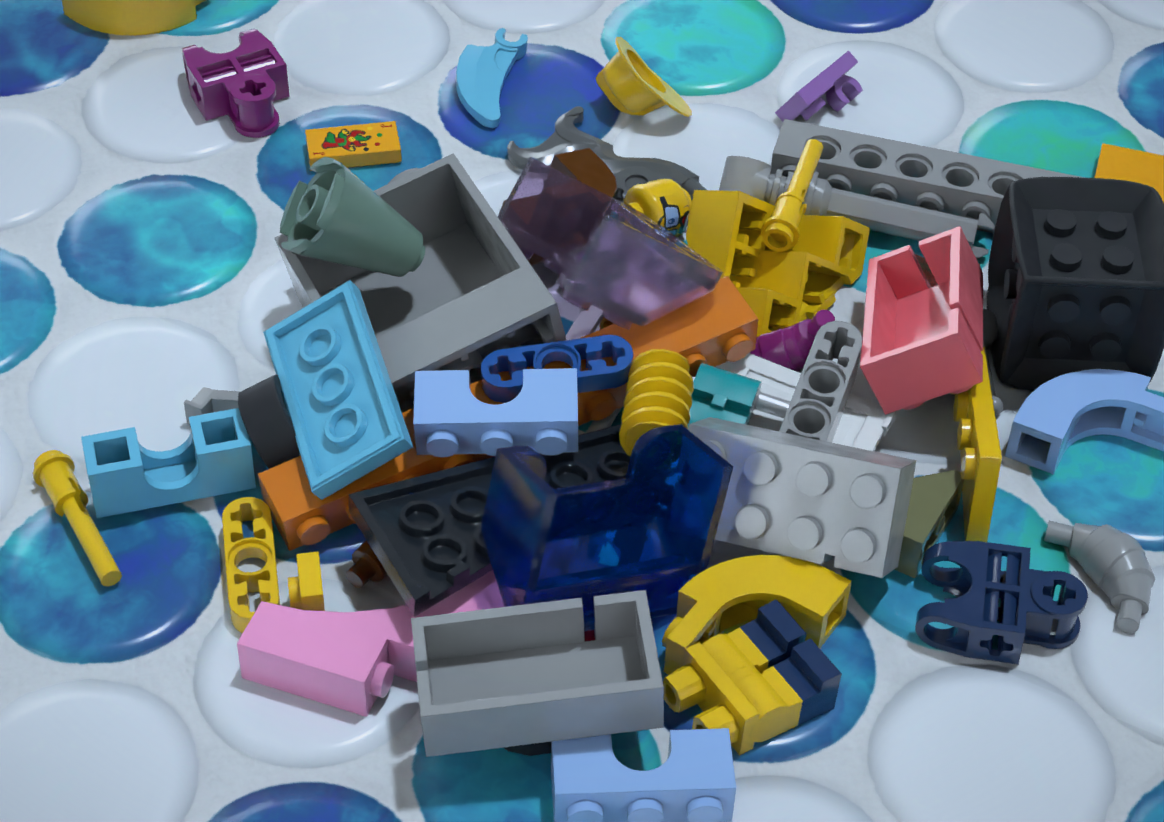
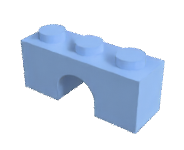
M577 368L523 369V387L521 392L513 400L498 405L487 404L474 397L470 388L469 370L415 371L413 425L417 455H433L436 457H449L454 454L504 456L509 453L558 455L563 452H578Z
M729 728L670 730L667 761L658 768L648 771L633 770L621 764L613 753L611 734L551 741L554 822H732L736 782Z

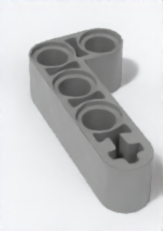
M832 321L820 327L779 432L832 443L858 370L863 338L860 331L854 325L843 321ZM833 358L838 359L837 363L832 361Z

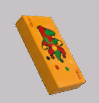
M396 121L305 130L310 167L314 162L323 157L333 158L347 168L402 162Z

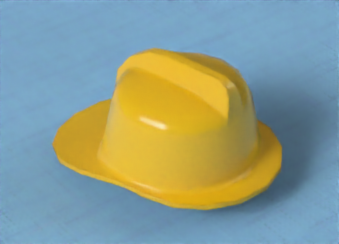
M616 37L615 43L619 51L596 77L598 86L610 102L621 112L629 115H645L667 104L681 115L686 117L692 116V111L683 98L647 66L626 40L622 37Z

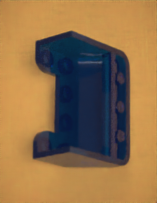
M682 424L656 427L643 434L636 441L632 450L626 478L552 489L544 481L546 461L536 449L528 445L498 448L482 519L481 533L504 607L582 598L584 631L594 630L593 596L646 590L651 618L676 614L678 591L689 580L708 567L734 466Z

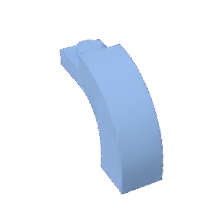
M1090 369L1060 375L1040 385L1025 399L1013 420L1005 457L1054 474L1063 454L1070 445L1084 437L1101 434L1124 437L1164 451V397L1147 392L1151 377L1113 369Z

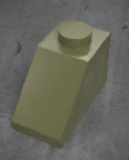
M951 470L913 478L899 564L894 570L912 578L917 577L922 569V559L925 551L937 544L958 509L964 479H961L960 471Z

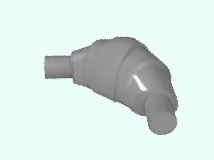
M1049 521L1044 541L1069 547V556L1077 560L1097 587L1101 588L1108 596L1111 605L1119 610L1117 627L1127 633L1136 632L1139 629L1141 615L1149 611L1151 588L1155 582V576L1140 543L1131 535L1123 533L1108 524L1097 526L1075 523L1074 526Z

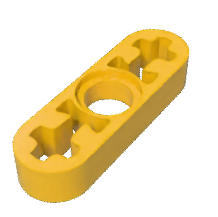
M255 497L235 499L225 507L222 513L231 621L233 626L241 633L244 632L255 613L249 611L248 593L259 592L260 603L263 601L280 605L271 510L267 503ZM253 521L254 537H243L242 522ZM247 558H259L266 562L262 569L255 572H243L237 568V565Z

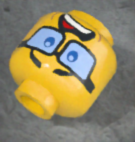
M657 179L636 184L628 190L621 208V221L625 229L642 244H654L674 239L682 235L687 229L692 200L689 193L672 179Z

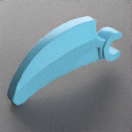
M504 28L497 30L494 45L492 46L467 45L459 57L456 69V90L461 103L480 124L489 128L498 127L500 123L499 98L505 79L514 62L524 57L527 50V35L522 34L518 41L509 42L505 40L506 29Z

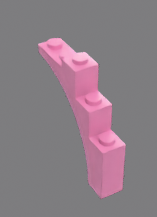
M572 523L568 524L415 617L406 604L386 609L331 612L301 610L261 601L237 642L241 676L249 681L367 717L377 697L384 698L387 695L394 675L417 682L411 618L556 601V592L560 582V571L558 570L562 562L569 563L572 555L575 553L579 532L572 530Z

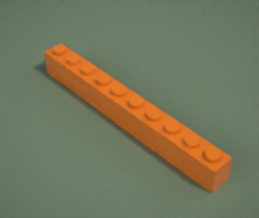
M726 276L581 338L602 335L622 337L628 341L633 349V360L640 353L651 349H666L677 352L688 359L690 366L689 374L691 377H695L701 363L716 367L728 361L735 362L741 360L751 351L755 350L758 317L730 278ZM612 357L602 358L607 366L616 365ZM586 359L581 360V371H587ZM552 361L546 364L543 369L571 368V366L563 361ZM509 371L499 372L502 381L512 379ZM482 380L470 384L471 393L479 401L492 405L504 404L493 401L486 396L482 389ZM627 383L617 388L578 393V426L592 420L599 421L605 419L616 409L624 407ZM413 408L402 413L413 448L323 500L312 493L301 456L258 473L263 501L269 506L271 517L288 550L291 551L303 545L316 544L325 539L330 533L351 524H356L349 513V494L496 456L487 454H454L449 457L417 455Z

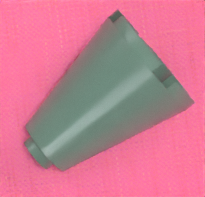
M329 157L321 158L309 168L316 172L311 181L306 184L299 180L293 189L280 223V233L288 236L287 242H281L282 248L293 254L396 277H402L408 272L415 271L422 263L425 256L422 233L341 162Z

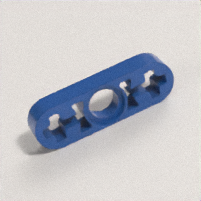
M602 335L496 350L488 354L482 361V389L491 400L507 403L516 398L522 390L523 369L532 366L534 369H543L546 364L552 361H563L569 364L571 368H577L578 393L617 388L629 380L628 375L633 361V349L628 341L622 337ZM612 357L616 365L607 366L602 358ZM586 359L587 371H581V360ZM509 371L512 379L502 381L499 372Z

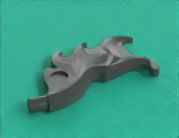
M576 106L560 116L555 122V132L542 144L532 148H519L514 141H510L507 147L508 159L514 166L529 172H543L546 174L554 155L590 148L614 174L617 190L612 202L616 198H621L622 205L628 190L634 185L657 179H672L689 193L691 200L693 199L694 190H707L699 183V176L683 166L657 158L618 156L613 151V145L578 130L574 124L581 123L584 119V109L580 106Z

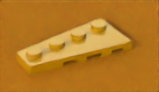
M983 347V351H981L983 355V382L975 384L965 392L953 394L955 395L953 417L954 422H959L957 448L960 450L961 479H964L962 497L965 541L987 542L1002 455L985 348Z

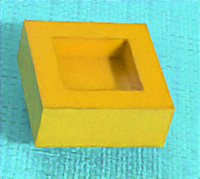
M319 551L296 554L298 576L288 577L290 607L301 610L325 611Z

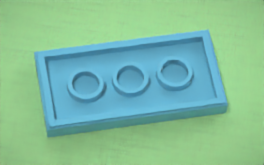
M351 280L263 332L275 372L280 380L286 409L293 423L296 442L312 493L323 500L413 448L360 289Z

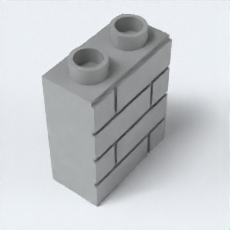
M454 153L423 168L405 170L396 175L387 185L374 190L377 195L423 235L425 256L420 266L413 272H408L402 277H396L293 254L282 248L281 242L288 241V236L281 234L275 237L282 259L303 308L349 280L360 289L402 413L414 408L415 371L469 370L470 384L481 380L482 361L493 351L566 340L557 302Z

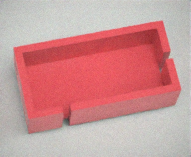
M961 226L919 241V248L938 284L937 286H930L910 245L869 259L860 368L885 415L901 409L911 410L917 408L925 401L949 393L958 394L965 392L975 384L983 382V355L981 353L983 351V271Z

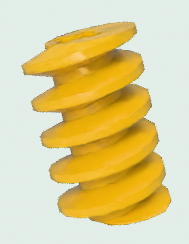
M651 349L640 353L632 361L628 375L629 380L626 385L624 410L621 417L622 425L619 430L620 444L630 457L637 462L649 466L664 467L675 464L683 458L685 452L694 383L693 378L689 374L690 366L688 359L677 352L666 349Z

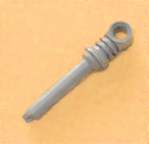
M728 156L725 161L719 190L741 191L775 206L779 195L787 191L794 172H789L788 177L783 176V170L777 169L776 174H771L772 167L765 162L743 156ZM816 171L802 203L807 204L804 215L844 216L869 227L872 231L917 241L961 226L976 259L986 256L989 249L973 246L977 227L988 230L994 229V224L984 213H980L978 220L835 189L831 187L826 179L818 178L819 172Z

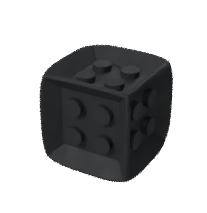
M1034 177L1011 182L1000 205L991 245L986 306L987 310L992 311L996 316L998 336L992 343L991 353L996 374L1003 384L1034 391L1040 385L1060 375L1090 369H1113L1151 377V382L1164 349V203L1159 193L1153 187L1126 180L1081 177Z

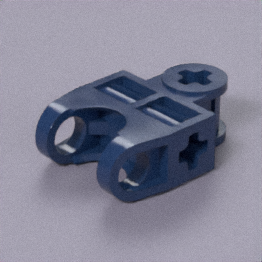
M982 541L941 542L925 551L922 559V575L931 584L944 587L943 592L951 593L957 598H945L944 602L929 603L921 607L917 612L915 630L923 642L936 649L968 658L1019 665L1023 643L1039 645L1049 649H1062L1076 641L1081 626L1078 615L1085 609L1088 599L1087 589L1083 582L1072 574L1062 571L1029 569L1031 548ZM1002 556L1007 557L1006 571H1001ZM950 561L959 565L960 568H943L934 565V563ZM1056 585H1061L1058 600L1053 601ZM999 598H1001L1000 607H998ZM1053 619H1057L1055 635H1050ZM940 622L954 627L939 629L928 623ZM993 635H998L997 649H992Z

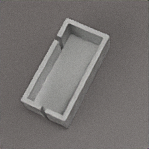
M708 417L693 422L688 427L681 472L692 475L691 478L679 484L672 530L818 564H824L835 557L834 567L883 578L897 568L899 564L917 460Z
M646 590L593 596L595 640L586 642L584 641L582 598L411 618L420 717L426 757L664 728V687Z

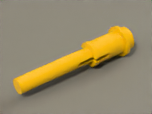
M810 139L806 142L787 191L779 195L772 216L762 225L761 234L763 241L773 251L784 252L798 243L800 236L798 227L807 208V204L802 203L824 148L823 144L816 139Z
M58 450L42 453L34 462L32 473L34 481L40 487L45 488L53 503L55 512L62 517L65 514L103 586L115 585L120 581L122 574L86 509L88 496L82 490L73 473L75 466L72 458Z

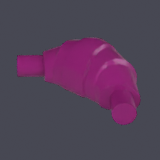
M820 310L812 319H806L784 329L762 334L756 338V348L750 354L801 373L818 330L826 323L835 321V317L828 310Z

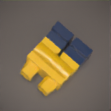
M774 600L758 608L755 620L728 634H718L703 644L698 642L685 648L683 666L664 677V700L674 712L678 713L698 704L703 712L694 716L692 729L729 728L731 746L740 756L753 749L755 742L769 740L834 709L842 673L811 638L805 641L806 632L777 600Z

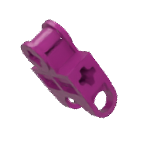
M257 29L240 32L239 47L226 53L209 52L203 47L198 48L196 45L182 48L190 94L206 121L228 115L237 132L251 138L265 137L278 129L280 125L279 114L273 106V101L290 97L287 65L272 42Z

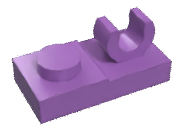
M848 50L796 92L775 114L782 122H784V119L795 120L800 115L807 121L826 104L821 98L825 93L830 107L837 112L840 111L863 91L856 79L845 75L858 63L857 59Z

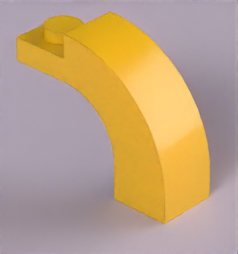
M62 0L64 15L82 26L108 34L136 36L161 33L189 24L197 19L195 6L205 0Z
M779 555L745 556L709 567L694 576L678 591L677 615L669 624L662 639V646L666 648L664 672L669 675L683 666L685 648L698 642L703 644L715 635L728 634L755 620L758 608L774 600H777L806 632L805 641L811 638L821 648L846 616L852 581L821 565Z

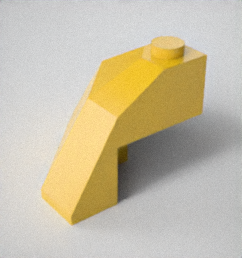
M694 190L691 210L688 215L686 240L699 285L702 287L728 276L758 317L757 337L795 325L806 319H812L818 311L827 310L836 301L834 294L844 284L852 285L862 275L870 231L869 227L844 216L803 215L798 227L800 232L798 243L787 251L777 252L765 245L761 234L762 225L772 216L775 208L774 205L741 191Z

